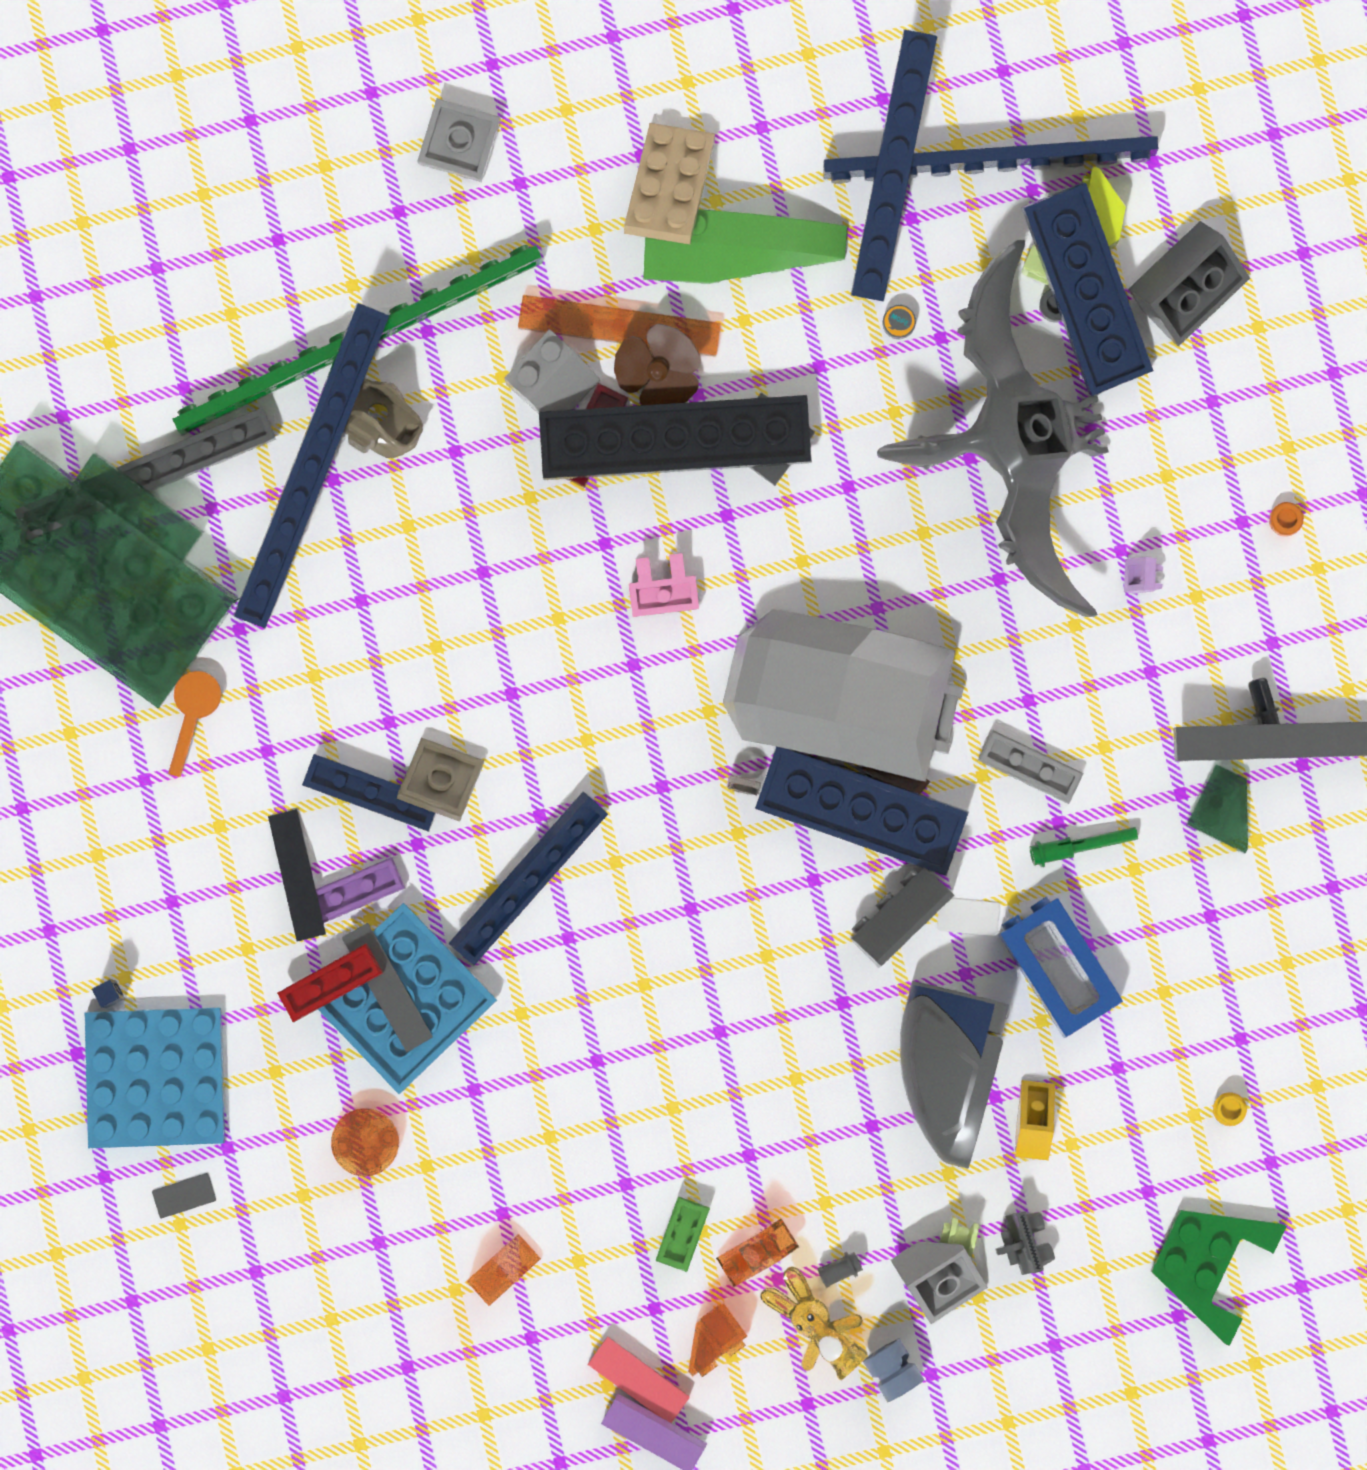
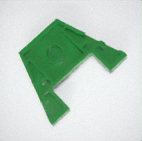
M1179 1210L1150 1272L1224 1344L1230 1346L1243 1318L1212 1303L1217 1288L1240 1240L1244 1239L1274 1254L1287 1226L1280 1223Z

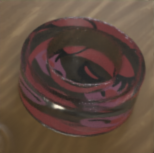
M729 775L726 787L731 791L757 796L760 793L762 783Z

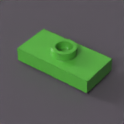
M678 1196L655 1261L688 1272L710 1207Z

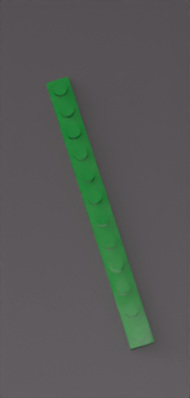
M528 245L520 246L509 253L511 257L501 262H498L497 259L491 260L480 266V272L468 277V274H462L449 282L451 286L441 291L433 288L419 296L420 301L409 306L405 302L389 310L390 315L379 341L542 264V257L537 246L535 245L531 248ZM345 331L332 336L329 339L330 344L319 349L317 346H312L301 351L298 354L300 358L290 363H287L286 360L275 363L268 368L269 373L259 378L256 375H251L238 382L239 387L229 392L223 389L208 396L209 401L198 407L196 404L183 407L177 412L179 416L172 419L177 431L183 436L331 365Z

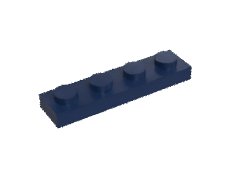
M313 754L302 783L304 787L430 832L436 813L397 799L401 785Z

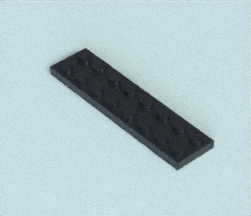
M807 395L539 412L543 480L812 463Z

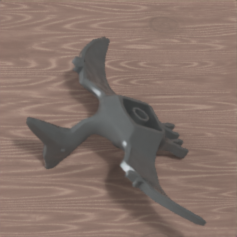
M1016 240L990 261L973 287L968 307L958 311L959 317L964 321L957 330V333L965 336L963 355L987 379V397L977 420L970 429L962 433L928 437L920 435L916 439L887 444L877 450V456L884 460L905 465L924 467L925 470L965 453H975L985 459L1003 477L1008 490L1001 514L996 521L1004 539L998 546L1009 553L1006 564L1015 563L1029 583L1057 605L1083 617H1095L1098 615L1096 609L1074 587L1055 553L1050 535V495L1057 473L1071 456L1078 452L1093 457L1109 453L1108 447L1088 444V442L1104 435V429H1096L1079 437L1074 424L1075 420L1087 424L1102 420L1101 414L1095 415L1090 411H1082V409L1097 403L1099 399L1098 396H1089L1079 400L1077 403L1065 401L1057 393L1040 387L1025 369L1012 336L1010 323L1011 289L1014 274L1025 247V240Z

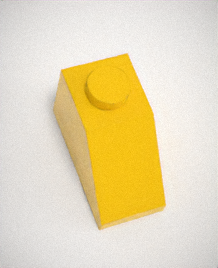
M1021 1080L1015 1132V1157L1049 1161L1054 1135L1055 1084Z

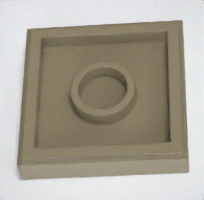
M421 737L399 789L397 799L460 822L483 768L484 760Z

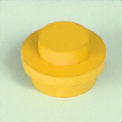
M1233 1092L1223 1093L1214 1101L1213 1114L1220 1124L1236 1126L1245 1119L1247 1105L1240 1095Z

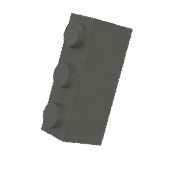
M1199 221L1128 290L1141 310L1179 347L1234 295L1250 277L1225 237Z
M925 867L919 873L913 868L900 881L904 887L895 896L889 892L875 905L880 911L872 919L865 915L851 929L855 935L850 940L878 968L884 965L955 896Z

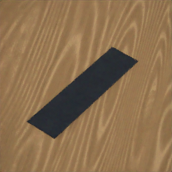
M295 809L268 816L296 941L325 935L326 931L298 811Z

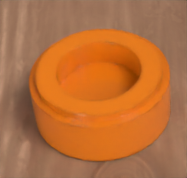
M1291 502L1278 504L1269 515L1271 529L1277 535L1283 537L1296 534L1304 522L1302 510Z

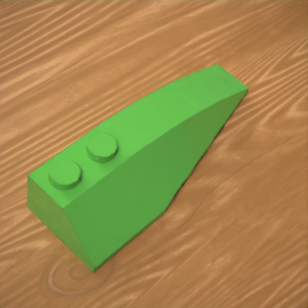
M699 209L691 244L645 237L643 280L713 284L728 279L752 277V275L775 273L801 266L808 267L845 260L847 226L787 217Z

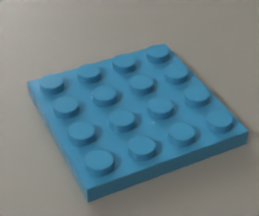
M402 903L373 932L433 1038L406 1052L367 983L318 1009L399 1095L498 1001L405 903Z
M221 1008L84 1013L88 1149L225 1143Z

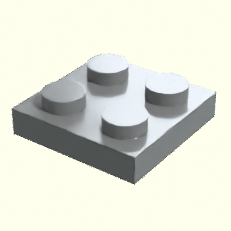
M436 98L417 160L418 164L482 183L501 118Z

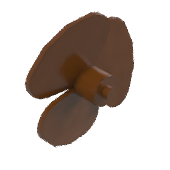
M663 324L651 326L647 333V342L651 352L644 340L639 337L631 336L624 339L615 354L614 373L619 387L625 392H638L646 384L639 397L641 405L686 403L697 392L699 380L693 372L697 371L700 367L701 355L693 341L680 330Z

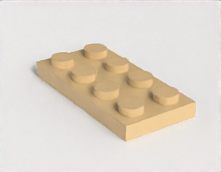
M649 123L624 224V234L691 244L715 143V133Z

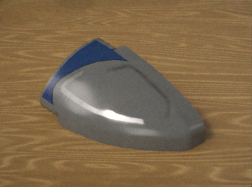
M912 981L900 1029V1065L906 1096L919 1128L937 1156L947 1164L968 1169L1003 1045L1002 1038L989 1035L988 1032L997 1035L1003 1034L1010 1005L951 989Z

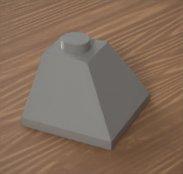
M917 1242L890 1260L930 1324L988 1288L961 1244Z

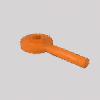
M202 671L189 672L182 676L175 686L174 701L178 709L185 716L168 771L170 775L181 777L198 718L211 715L221 702L220 685L208 673Z

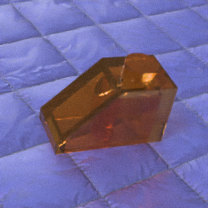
M517 1234L467 1280V1283L490 1306L541 1258L523 1237Z

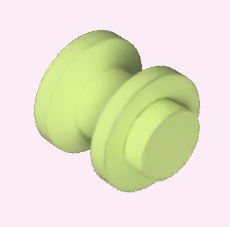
M952 1217L951 1223L944 1222L940 1242L961 1244L969 1257H972L979 1224L973 1223L970 1228L959 1226L958 1218Z

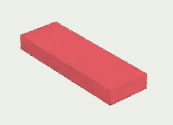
M608 1336L587 1364L651 1412L670 1423L674 1421L690 1398L688 1394Z

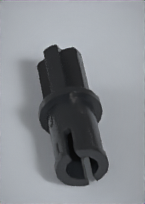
M1258 678L1250 681L1248 687L1256 711L1253 717H1257L1259 725L1280 724L1277 711L1280 709L1279 707L1275 708L1267 679Z

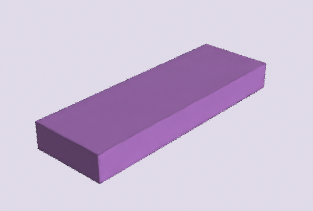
M390 857L316 889L323 923L405 889L393 857Z
M619 1393L601 1422L603 1426L682 1470H693L707 1445L706 1442Z

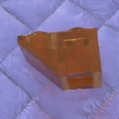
M782 1218L724 1252L716 1259L733 1287L776 1264L799 1248V1245Z
M724 1301L696 1321L688 1372L692 1377L697 1373L704 1377L718 1366L715 1360L724 1353L731 1357L746 1346L743 1340L748 1335Z

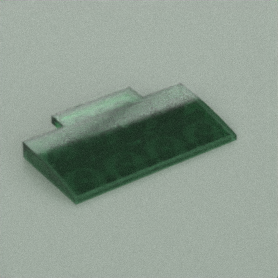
M24 440L16 441L0 465V593L159 709L175 689L178 680L186 674L240 598L186 559L204 531L98 453L92 454L78 476L74 478ZM22 506L30 510L23 513L24 517L20 519L17 518L14 511ZM54 522H57L63 526L50 531L46 525H53ZM39 528L42 530V535L30 540L27 539L28 529H30V532Z

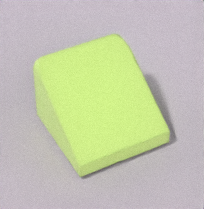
M1033 245L1021 273L1049 286L1036 247Z

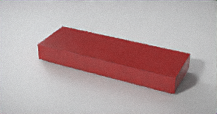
M364 944L277 992L292 1022L295 1023L384 973L368 944Z

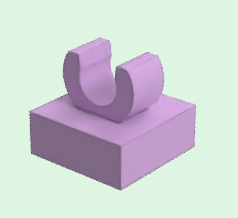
M1152 557L1125 559L1124 592L1137 594L1155 592V590L1162 589L1163 584L1155 583L1157 571H1163V566L1156 564V558Z

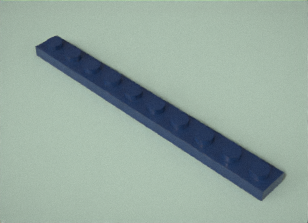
M1158 136L914 153L909 179L918 176V173L931 172V176L942 177L950 175L953 170H964L965 174H979L984 172V168L997 167L999 172H1011L1017 170V166L1031 165L1033 170L1050 168L1052 163H1064V167H1079L1084 165V161L1097 160L1098 165L1115 164L1117 159L1130 158L1133 163L1147 162L1159 150ZM878 156L824 159L823 179H831V183L834 184L851 182L853 177H864L865 181H873Z
M358 302L356 303L233 614L234 617L266 628L389 315Z

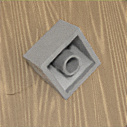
M550 329L504 378L506 385L538 414L539 412L573 410L600 381V378L576 352Z

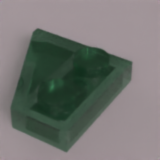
M1216 764L1186 826L1245 854L1248 850L1247 779Z

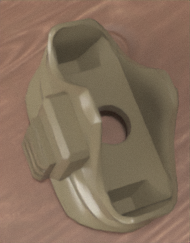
M364 378L343 432L348 434L349 445L362 453H367L371 449L385 458H396L416 447L419 437L423 432V423L420 416L406 403L402 393L394 383L371 381ZM375 404L383 405L388 411L387 417L383 421H377L368 414L370 407Z

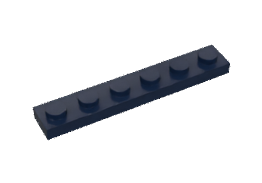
M583 791L448 944L474 966L606 818L608 813Z

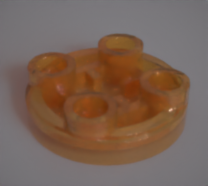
M370 1108L356 1109L344 1115L336 1124L331 1137L332 1153L337 1163L345 1171L363 1177L377 1175L385 1171L397 1157L400 1145V1135L393 1121L384 1113Z

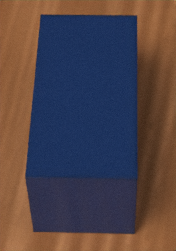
M109 979L91 989L101 1008L107 1009L125 999L117 981Z

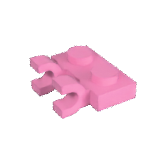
M683 553L669 555L672 576L670 579L652 581L649 557L636 559L638 582L629 583L633 617L699 609L695 575L685 577Z

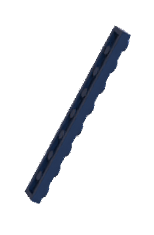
M903 29L850 293L851 296L882 302L885 299L937 41L936 35Z

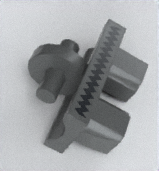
M1026 1211L1003 1216L1008 1231L1000 1233L1004 1245L995 1249L996 1254L1003 1255L1007 1253L1010 1266L1018 1264L1021 1275L1044 1271L1043 1266L1055 1260V1255L1049 1243L1037 1246L1033 1233L1045 1229L1042 1214L1040 1212L1026 1214Z

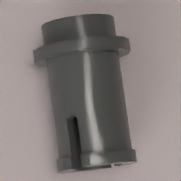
M845 1252L844 1257L817 1268L826 1288L852 1275L856 1278L858 1277V1272L863 1271L855 1252L850 1254Z

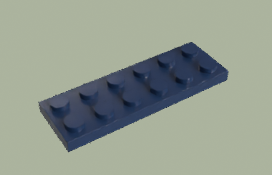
M1082 182L1021 207L1089 395L1094 396L1153 372L1154 370L1087 184Z
M780 747L775 749L755 807L756 810L922 868L925 867L930 871L947 876L969 811L810 755Z

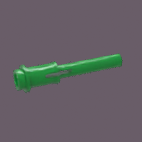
M1136 827L1072 841L1070 837L1042 844L1040 841H1036L1035 845L1029 846L1030 857L1034 866L1040 865V867H1045V863L1074 858L1075 853L1138 840V833Z

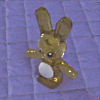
M787 1267L783 1273L784 1282L798 1303H795L775 1288L763 1289L760 1298L767 1306L789 1318L794 1329L799 1334L811 1339L801 1362L802 1369L805 1371L812 1370L821 1353L823 1359L830 1363L835 1370L837 1378L842 1381L868 1355L866 1350L855 1343L844 1332L861 1326L863 1318L859 1314H852L830 1322V1313L827 1306L819 1299L813 1297L803 1273L796 1267Z

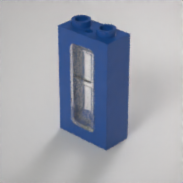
M1046 896L1030 907L1033 913L1026 918L1021 919L1018 914L1001 926L1005 931L998 936L1062 1037L1067 1038L1122 1003L1123 1000L1059 899L1056 898L1050 902Z

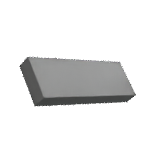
M994 730L991 731L978 758L979 762L1067 804H1070L1084 774Z

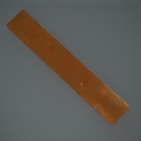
M523 295L518 329L546 333L550 329L556 335L622 344L623 340L627 337L636 336L643 339L648 348H650L647 342L648 330L655 324H663L680 330L690 338L700 355L716 357L721 323Z

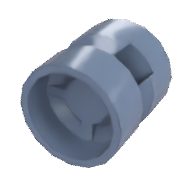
M900 1338L886 1344L862 1360L871 1376L879 1378L880 1381L877 1386L887 1403L904 1395L924 1381L915 1363H908L909 1353Z

